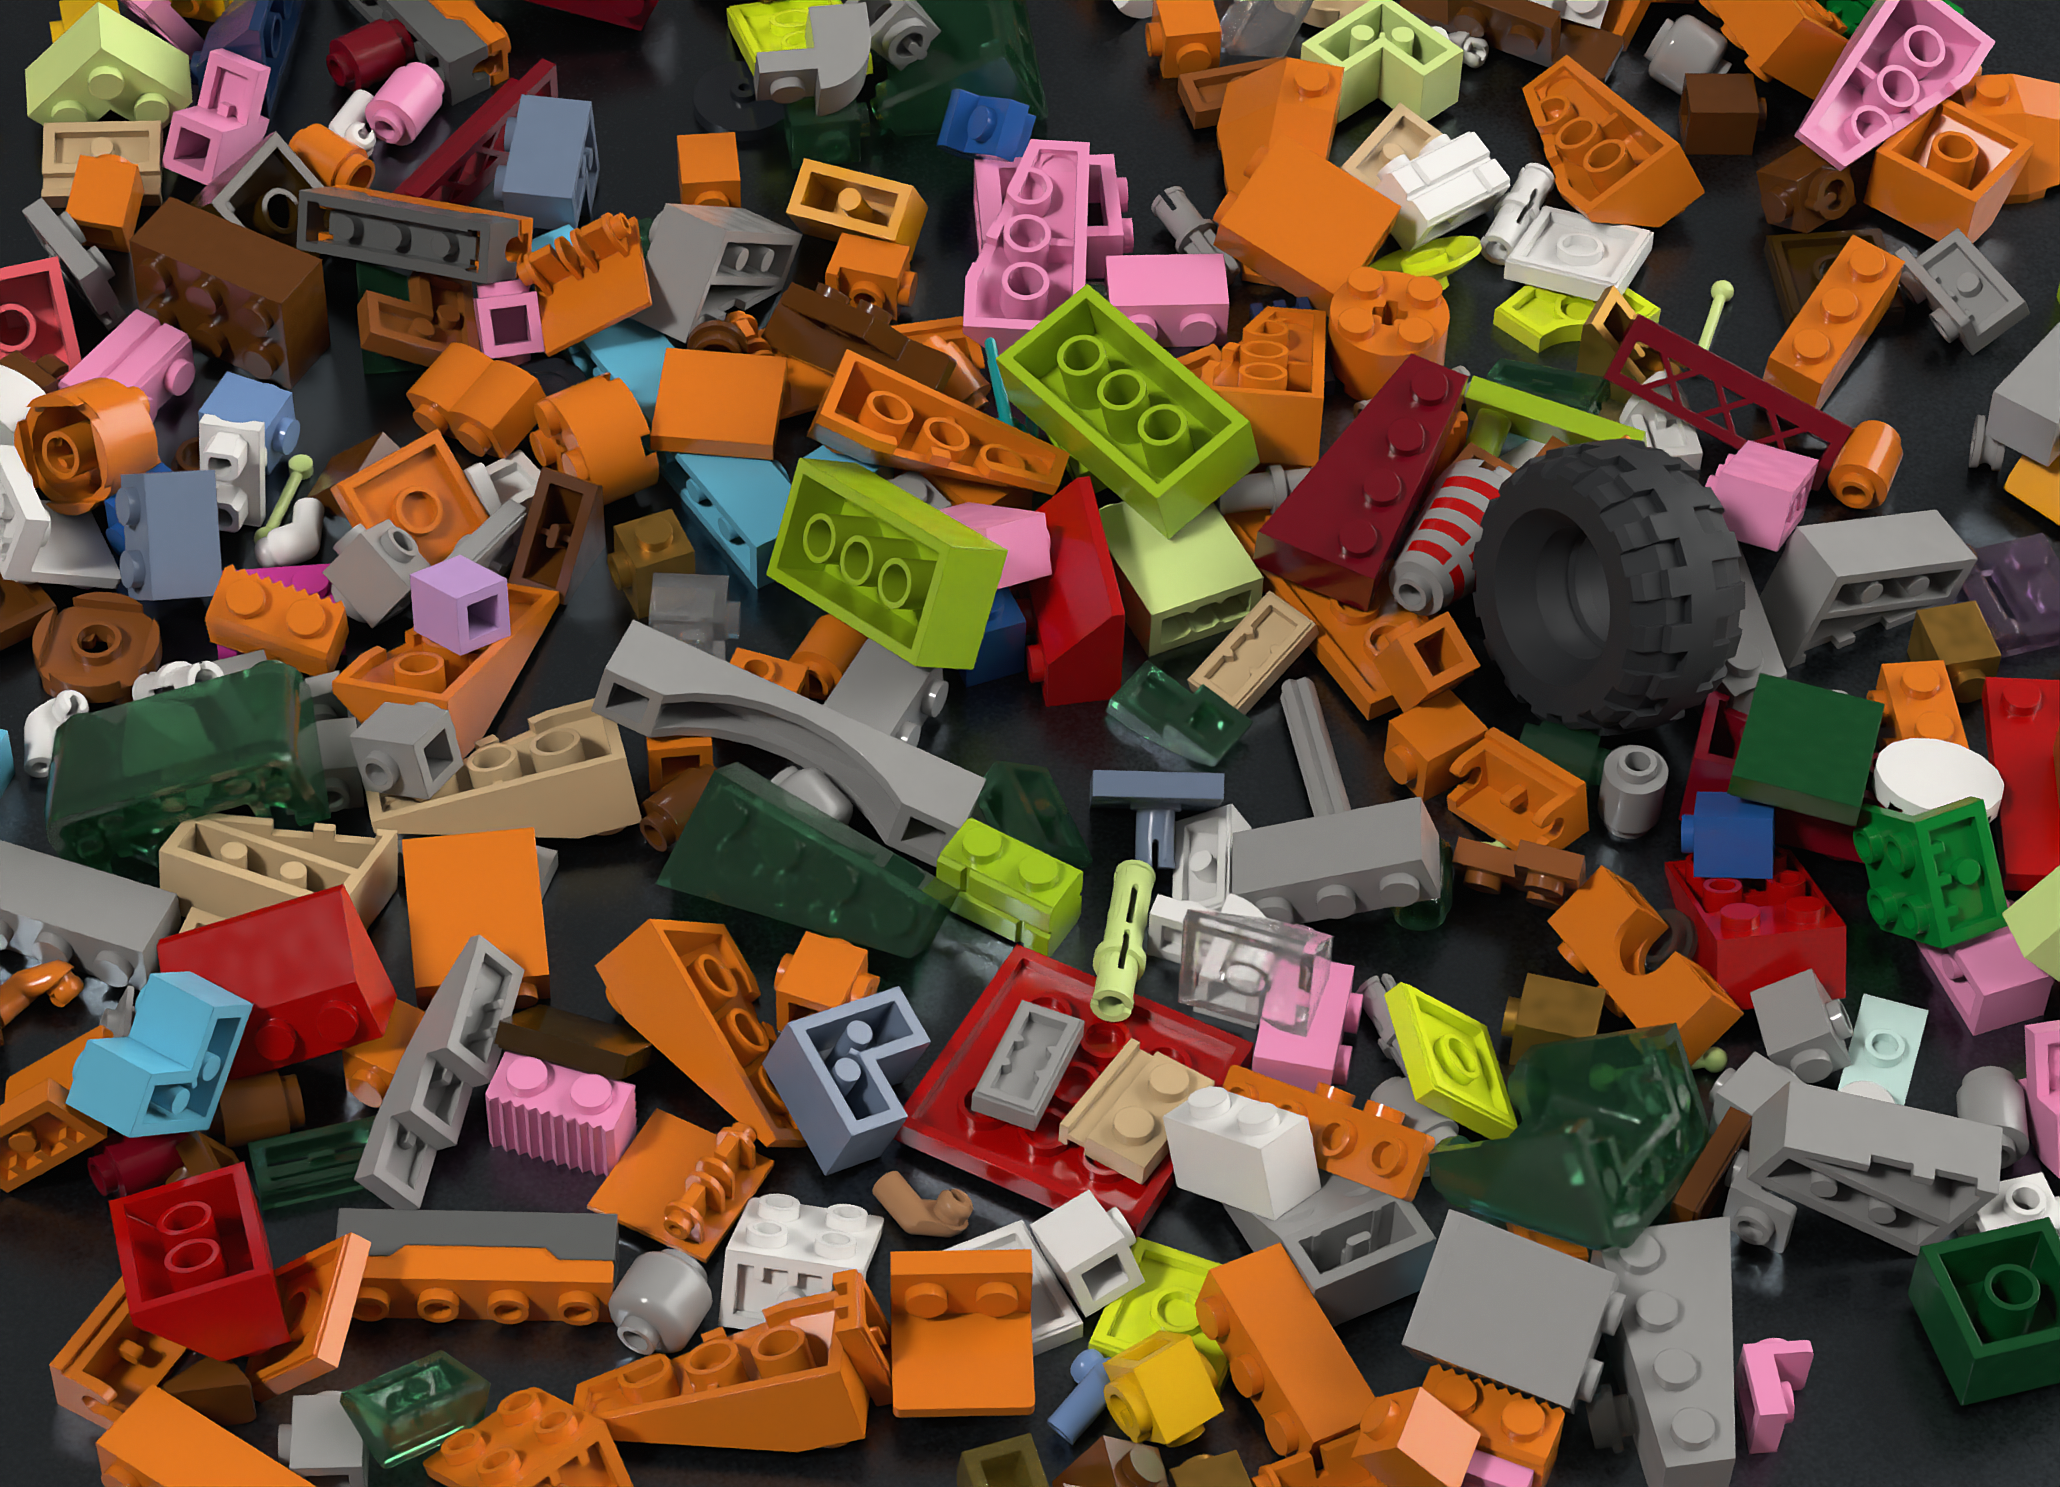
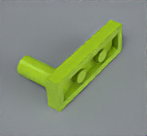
M1473 376L1465 395L1468 418L1474 422L1462 451L1471 442L1498 458L1509 432L1546 444L1554 436L1568 445L1620 439L1624 435H1628L1633 440L1644 441L1647 447L1646 431L1477 376Z

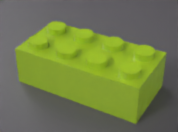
M1088 284L996 358L1008 400L1168 540L1260 464L1250 421Z
M799 458L766 575L914 666L973 670L997 587L1002 576L1008 550L858 463Z

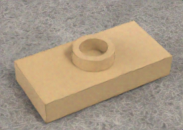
M1269 590L1187 679L1189 687L1198 696L1235 723H1238L1319 635L1317 625Z

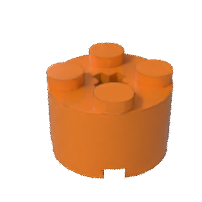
M1359 267L1350 272L1348 281L1336 291L1331 301L1326 353L1334 375L1344 383L1345 393L1359 401L1372 399L1411 353L1444 366L1450 313L1447 302L1442 296L1443 289L1439 281L1429 276L1416 277L1397 271H1378L1372 267Z
M609 372L541 398L538 403L534 404V414L539 430L529 435L534 455L543 467L551 465L553 470L602 485L603 506L652 487L658 482L659 478L657 454L654 452L645 456L641 437L651 434L643 412L627 385L619 377L610 380L611 373Z
M92 378L32 399L26 406L31 407L26 419L18 421L14 433V446L26 471L32 476L34 488L39 487L51 500V502L45 503L49 508L64 515H80L105 506L104 500L116 494L118 489L121 488L120 475L146 473L161 463L158 456L156 432L149 415L150 402L148 397L138 387H126L120 382L109 378Z

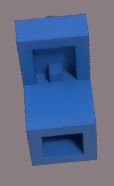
M953 89L936 147L946 153L973 163L974 159L1014 162L1015 157H1023L1036 116L1028 114L1029 105L1012 99L979 96L962 89Z

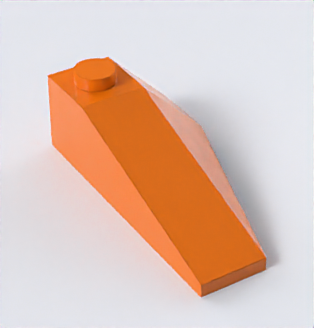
M848 349L824 394L807 434V437L822 443L830 451L837 454H846L864 463L1055 495L1070 453Z
M831 1291L783 1301L763 1309L762 1313L765 1322L728 1337L723 1326L701 1334L702 1344L690 1352L673 1359H669L664 1354L654 1353L577 1384L573 1406L605 1421L613 1441L801 1452L821 1447L838 1448L851 1441L865 1439L870 1394L835 1334L834 1321L840 1319L834 1310V1297L839 1295L837 1291Z

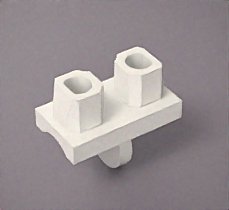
M204 414L199 422L200 470H215L219 530L235 533L240 530L242 524L261 527L266 518L265 467L267 466V449L265 447V422L250 421L236 423L222 420L215 415Z

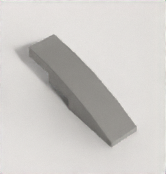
M481 935L470 937L434 995L407 1046L376 1115L354 1178L355 1181L394 1209H420L437 1150L457 1144L472 1089L490 1083L497 1068L502 1048L498 1047V1044H494L500 1020L512 1016L525 970Z

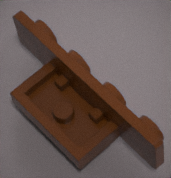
M1401 0L1399 3L1404 9L1430 26L1441 27L1450 33L1458 31L1467 32L1470 37L1486 40L1489 47L1546 67H1551L1565 55H1568L1603 84H1605L1624 48V38L1622 36L1561 18V11L1529 0Z
M791 282L788 290L783 293L761 335V338L769 343L771 349L831 374H835L848 349L940 393L945 389L957 365V361L948 354L913 341L889 326L893 315L884 309L860 299L856 308L849 305L851 298L823 283H819L815 291Z

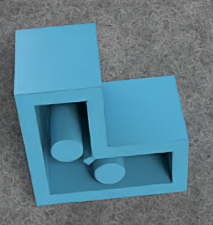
M190 971L150 973L147 984L142 988L136 999V1016L129 1036L87 1040L84 1050L75 1061L72 1071L73 1082L65 1104L129 1138L209 1130L253 1004Z

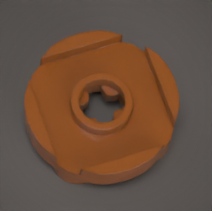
M113 592L85 593L73 597V607L64 609L58 615H56L54 607L41 618L33 634L32 647L36 669L42 678L43 688L51 697L56 698L61 691L75 690L81 693L88 703L111 701L114 704L126 705L134 702L132 688L135 680L144 673L157 672L160 666L162 643L159 626L155 618L152 621L150 617L144 614L143 605L134 598ZM97 642H107L108 649L100 653L84 651V649H93Z

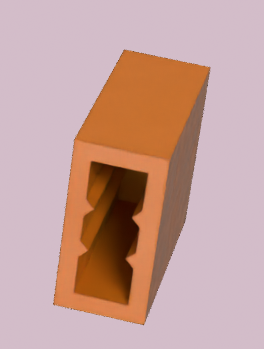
M1281 132L1271 149L1261 145L1251 158L1243 174L1249 178V181L1238 195L1230 190L1222 200L1212 219L1219 224L1213 245L1297 298L1308 297L1310 306L1317 310L1326 311V316L1329 317L1330 305L1334 294L1348 281L1351 271L1359 267L1369 266L1393 230L1402 206Z
M528 827L403 839L402 849L417 1008L422 1011L427 1010L470 937L476 935L484 937L525 970L514 1009L531 1007L538 1002V999L551 998L535 828Z

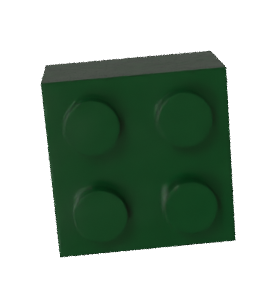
M2050 1217L1920 1246L1908 1295L1961 1406L2060 1383V1237Z

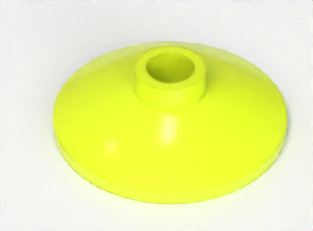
M1474 236L1439 238L1410 252L1403 249L1392 252L1378 259L1369 267L1375 268L1378 271L1403 272L1416 277L1429 276L1439 281L1444 290L1449 286L1447 276L1468 264L1481 252L1482 246L1480 239Z

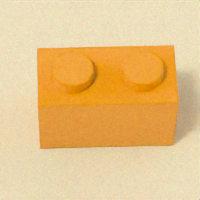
M804 158L786 213L801 232L806 235L838 243L841 234L847 233L910 246L911 261L929 207L912 185Z

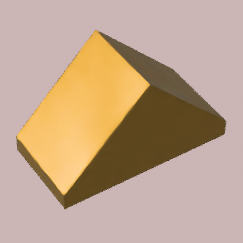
M1614 285L1604 289L1583 325L1574 386L1626 404L1633 394L1603 379L1607 368L1624 339L1623 334L1633 315L1636 314ZM1635 344L1620 373L1643 384L1658 371H1664L1659 355ZM1670 362L1674 375L1682 373L1676 364Z

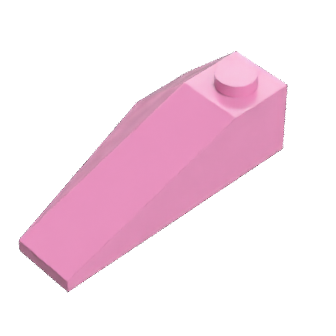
M1876 0L1849 39L1794 136L1836 169L1842 171L1968 84L1995 44V41L1942 0Z
M1030 140L1008 186L1006 199L995 222H991L985 235L983 248L965 277L963 334L985 348V340L992 337L996 341L999 355L1002 354L1085 286L1090 142Z

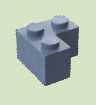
M521 94L517 117L507 118L504 149L505 152H509L507 166L498 165L494 182L495 200L503 201L505 213L533 218V228L555 230L570 224L575 229L578 227L580 215L591 217L600 171L591 101Z
M899 986L788 1022L762 1062L763 1067L825 1176L881 1157L908 1118L891 1086L905 1081L931 1040Z

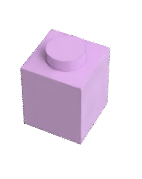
M462 555L410 574L414 631L460 656L511 636L507 578Z

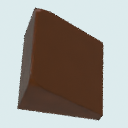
M206 1356L162 1386L165 1392L221 1427L252 1422L257 1418L252 1385L231 1359L220 1362Z

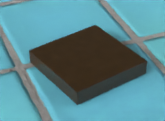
M1880 228L1766 236L1764 252L1787 330L1852 235L1888 252ZM1897 286L1892 304L1876 327L1903 325L1906 309L1899 286Z
M542 1004L500 1020L494 1044H498V1047L617 1081L655 1064L660 1060L661 1052L636 1030Z

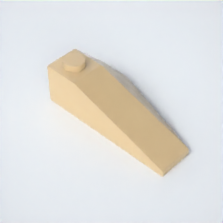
M595 698L547 710L528 718L530 730L501 743L494 734L474 742L476 751L470 754L469 757L462 759L464 765L429 800L365 791L374 833L377 832L378 828L398 830V834L455 835L534 827L535 837L583 838L595 834L600 836L616 834L626 828V826L640 823L642 818L618 725L616 722L591 711Z

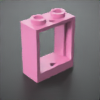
M1114 154L1089 155L1088 203H1101L1103 226H1087L1086 279L1105 278L1106 256L1133 253L1134 235L1132 218H1122L1121 213L1128 212V183L1126 177L1117 178ZM1015 157L1014 162L974 159L973 203L979 254L985 243V235L991 222H995L1006 199L1008 186L1022 157Z

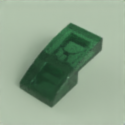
M1148 660L1111 697L1106 708L1108 714L1157 745L1185 758L1213 767L1220 762L1250 729L1253 723L1251 719L1204 684L1192 694Z

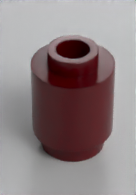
M377 19L333 39L329 45L330 54L326 57V64L333 80L339 86L345 85L350 91L354 92L389 78L397 68L406 66V63L415 58V47L408 30L399 20L391 19L386 21L384 19Z
M118 1131L108 1134L107 1138L93 1146L94 1156L87 1160L88 1170L96 1188L103 1196L112 1194L115 1199L166 1184L167 1179L178 1168L185 1166L175 1146L189 1136V1133L180 1132L132 1138Z

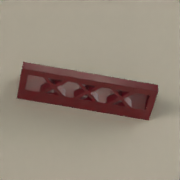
M542 58L520 80L511 77L392 193L468 206L495 179L498 165L507 166L509 152H505L504 149L505 126L508 117H517L521 94L558 98L556 64Z
M1639 313L1633 315L1623 334L1624 339L1607 368L1603 379L1738 451L1747 440L1736 434L1729 410L1751 404L1767 413L1773 435L1753 440V442L1767 444L1775 441L1778 449L1786 451L1784 438L1805 433L1827 445L1818 461L1811 487L1813 491H1819L1853 427ZM1635 344H1638L1660 356L1666 378L1642 385L1620 372ZM1670 362L1687 371L1674 375ZM1698 376L1713 384L1719 406L1698 413L1683 407L1676 381ZM1668 384L1673 401L1652 389ZM1724 391L1741 400L1727 404ZM1722 413L1726 429L1705 417ZM1777 419L1794 428L1781 432Z

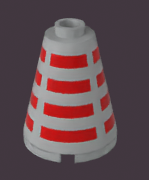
M1466 459L1453 463L1437 477L1389 573L1391 592L1400 605L1418 615H1432L1476 592V571L1472 570L1474 546L1476 542L1481 540L1483 532L1480 523L1489 501L1500 497L1499 488L1512 475L1511 472L1501 466H1498L1494 471L1479 467L1485 460Z

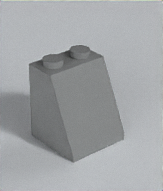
M1449 1209L1402 1345L1417 1360L1432 1365L1440 1364L1446 1370L1453 1368L1457 1374L1462 1375L1466 1373L1471 1379L1480 1378L1483 1383H1494L1495 1387L1500 1389L1507 1387L1511 1393L1520 1392L1522 1397H1534L1536 1402H1548L1549 1406L1553 1408L1561 1406L1563 1411L1574 1415L1579 1399L1589 1403L1593 1399L1604 1365L1603 1362L1593 1358L1602 1332L1614 1336L1625 1307L1627 1295L1616 1292L1620 1282L1616 1273Z

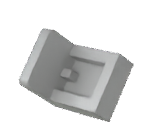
M1741 1148L1732 1161L1724 1181V1185L1729 1187V1193L1723 1217L1730 1216V1230L1735 1232L1744 1241L1754 1245H1762L1777 1253H1782L1789 1243L1797 1208L1794 1204L1771 1194L1772 1190L1746 1179L1749 1151Z

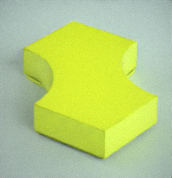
M1527 284L1495 309L1493 324L1530 349L1540 353L1544 349L1559 343L1581 341L1583 325L1597 301ZM1627 287L1622 296L1635 313H1639L1659 324L1661 309Z

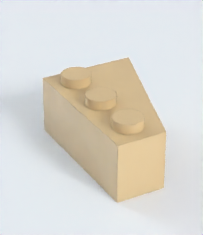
M190 811L159 850L160 889L177 894L180 915L183 917H187L191 907L228 919L344 884L367 931L398 889V830L377 828L376 838L337 835L335 824L315 823L313 832L274 829L273 819Z

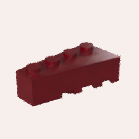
M1411 353L1259 529L1253 557L1256 567L1367 612L1461 412L1469 376Z

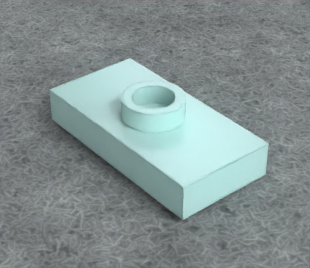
M1863 994L1853 1032L1854 1035L1848 1050L1851 1065L1843 1069L1838 1091L1854 1081H1872L1883 1086L1892 1095L1896 1104L1904 1106L1929 1010Z

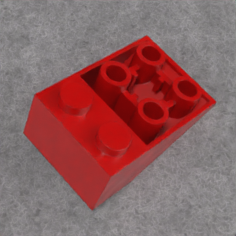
M1775 846L1773 879L1694 877V854L1688 855L1685 860L1665 862V873L1692 961L1706 969L1741 1010L1754 1009L1750 992L1811 968L1832 1000L1846 998V925L1791 849Z

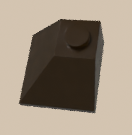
M275 131L210 182L190 205L297 249L299 190L324 186ZM327 209L324 213L323 220L326 228H329L330 209ZM300 250L317 258L322 255L321 253Z

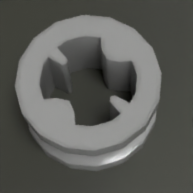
M1977 415L1970 445L1969 467L1978 468L1980 464L1987 463L1991 466L1992 471L2000 472L2006 445L1985 435L1987 420L1984 415Z

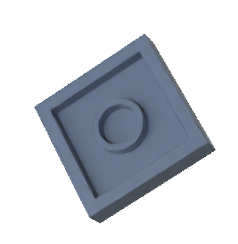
M1093 770L1090 780L1089 808L1130 809L1136 811L1135 860H1141L1152 867V843H1157V870L1175 869V812L1182 810L1210 811L1219 808L1224 800V773Z

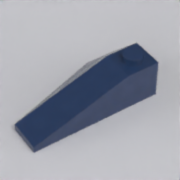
M234 0L209 28L202 51H194L190 65L191 84L199 86V92H201L210 51L220 48L270 67L271 71L260 113L261 116L269 117L307 0Z

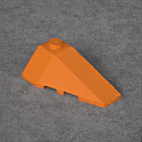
M1565 55L1522 88L1534 124L1545 147L1543 149L1547 160L1553 169L1558 191L1565 201L1590 222L1661 227L1671 218L1681 214L1688 205L1705 193L1680 144L1568 55Z
M1287 57L1227 84L1216 132L1218 148L1221 150L1224 165L1226 193L1232 190L1238 195L1249 181V178L1243 174L1251 158L1261 145L1271 149L1281 132L1324 159H1329L1340 109L1345 67ZM1238 261L1242 281L1280 287Z
M2016 74L1973 76L1968 84L1952 95L1951 101L2034 142L2033 151L2003 204L2028 203L2043 198L2047 188L2060 185V83Z
M1267 306L1243 328L1242 340L1239 343L1228 342L1222 348V356L1219 362L1209 360L1202 366L1201 380L1250 421L1261 463H1269L1270 466L1281 465L1283 470L1302 469L1305 466H1315L1319 461L1325 374L1326 311Z
M507 583L511 636L460 656L414 631L413 627L405 631V644L387 653L386 649L376 646L360 654L332 681L333 694L361 724L384 702L406 705L428 702L435 704L441 709L449 710L456 730V739L461 757L464 759L475 748L474 742L484 737L560 603L559 591Z
M649 918L595 965L606 985V997L612 1007L738 1122H742L752 1128L756 1138L766 1147L804 1148L807 1146L805 1139L762 1065L777 1037L772 1025L764 1021L759 1023L752 1002L761 996V992L755 976L724 924Z

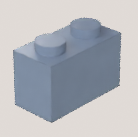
M215 470L120 475L121 488L116 493L115 508L117 518L120 524L124 526L126 550L123 551L120 557V576L123 585L128 588L129 597L135 600L154 601L213 596L222 575Z

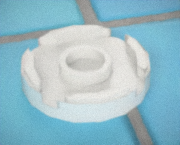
M1909 738L1891 743L1879 753L1871 787L1877 800L1885 808L1888 809L1891 802L1895 807L1903 810L1902 813L1912 816L1969 796L1984 799L1990 823L1997 817L2002 800L2004 782L1998 770L1983 756L1961 745L1938 739Z

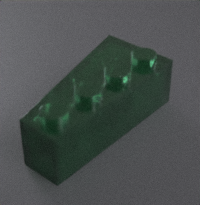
M738 762L714 770L656 882L657 885L909 959L930 948L960 892Z

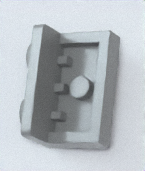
M1959 228L1955 229L1917 258L1905 246L1894 253L1896 257L1905 261L1898 283L1905 295L1916 306L1924 301L1933 311L1929 317L1944 339L1949 343L1958 339L1972 355L2030 314L2026 301Z

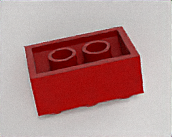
M1090 476L1077 477L1035 510V512L1045 513L1046 526L1051 540L1049 553L1052 575L1008 586L1010 590L1018 589L1020 599H1015L1026 620V636L1029 635L1031 645L1026 646L1028 676L1031 683H1041L1046 707L1117 699L1121 696L1125 611Z
M344 884L159 939L157 944L161 973L190 971L253 1004L227 1080L256 1075L384 1037L397 998L394 987Z
M244 1162L109 1201L128 1309L133 1326L220 1362L240 1356H257L265 1353L273 1346L291 1341L264 1224Z

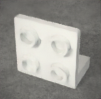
M0 445V573L3 579L13 580L21 584L40 582L71 585L80 589H91L93 587L117 589L121 582L120 570L92 512L89 511L80 515H64L53 511L45 504L51 501L39 499L33 486L32 476L26 471L16 447Z
M767 1194L760 1198H751L726 1248L718 1326L745 1330L765 1322L762 1313L763 1309L783 1301L836 1291L833 1286V1273L857 1269L859 1273H862L866 1281V1272L883 1232L884 1218L868 1215L865 1209L851 1204H836L828 1208L800 1204L798 1199L785 1194Z

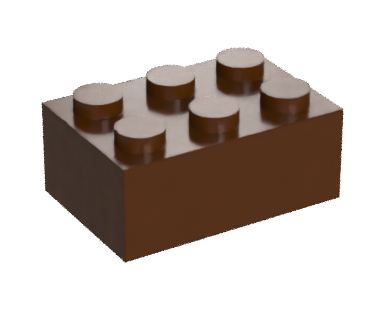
M169 197L129 240L139 310L158 319L161 325L166 323L187 333L189 339H191L192 348L199 350L204 355L221 359L249 371L260 379H268L292 389L331 345L322 259L173 197Z

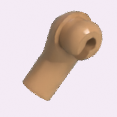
M891 1171L883 1175L872 1189L873 1195L901 1228L911 1235L952 1238L962 1233L969 1225L968 1218L973 1211V1204L969 1196L961 1190H943L937 1200L921 1199L898 1171Z

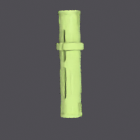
M1126 860L1116 867L1104 940L1095 949L1093 968L1097 978L1090 1007L1098 1018L1109 1022L1123 1021L1131 1015L1134 1004L1135 985L1145 972L1146 955L1142 945L1156 874L1148 863L1141 860ZM1127 913H1129L1128 922L1126 921ZM1119 957L1121 958L1120 968H1118Z

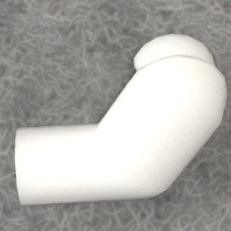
M75 690L61 691L56 698L40 705L27 717L24 726V769L29 775L43 778L52 775L56 771L57 746L79 731L84 725L85 717L89 711L88 701L81 693Z

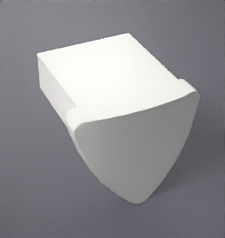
M1656 372L1643 384L1666 378L1665 372ZM1676 381L1683 407L1691 410L1684 390ZM1668 384L1652 389L1673 401ZM1632 395L1619 418L1620 423L1646 431L1647 447L1662 449L1671 457H1680L1695 470H1700L1703 451L1695 427Z
M521 450L486 467L483 463H476L462 470L489 517L509 498L526 507L528 516L541 471Z

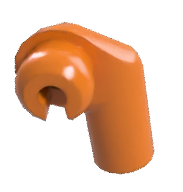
M58 959L13 974L0 986L1 1027L4 1028L45 992L50 997L51 1002L58 1007H64L84 989V983L81 978L71 971L74 966Z

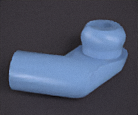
M1096 1349L1084 1350L1073 1361L1070 1373L1078 1385L1047 1420L1049 1426L1072 1445L1107 1406L1103 1390L1110 1380L1102 1363L1111 1359V1357L1104 1358Z

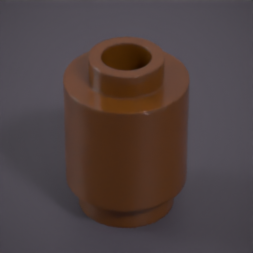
M703 764L698 769L693 767L687 768L641 804V832L648 843L656 850L662 852L666 850L671 854L681 855L728 819L729 809L736 804L735 791L725 775L710 764Z
M275 1070L226 1080L210 1128L206 1130L207 1136L211 1139L220 1137L222 1145L232 1149L287 1138L290 1136V1130L305 1127L303 1100L296 1075L279 1076Z

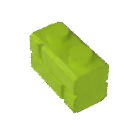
M969 818L964 822L937 859L936 879L939 881L936 885V904L1014 942L1020 941L1024 943V947L1047 957L1053 955L1081 916L1082 896L1080 893L1083 887V871L973 818Z

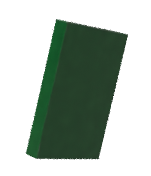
M1759 673L1727 794L1856 826L1885 704Z

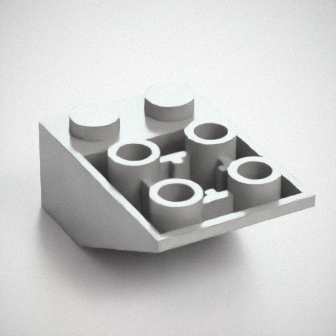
M1319 1168L1318 1173L1322 1189L1275 1221L1222 1203L1253 1252L1281 1242L1332 1327L1420 1291L1436 1246V1237L1412 1202L1404 1201Z

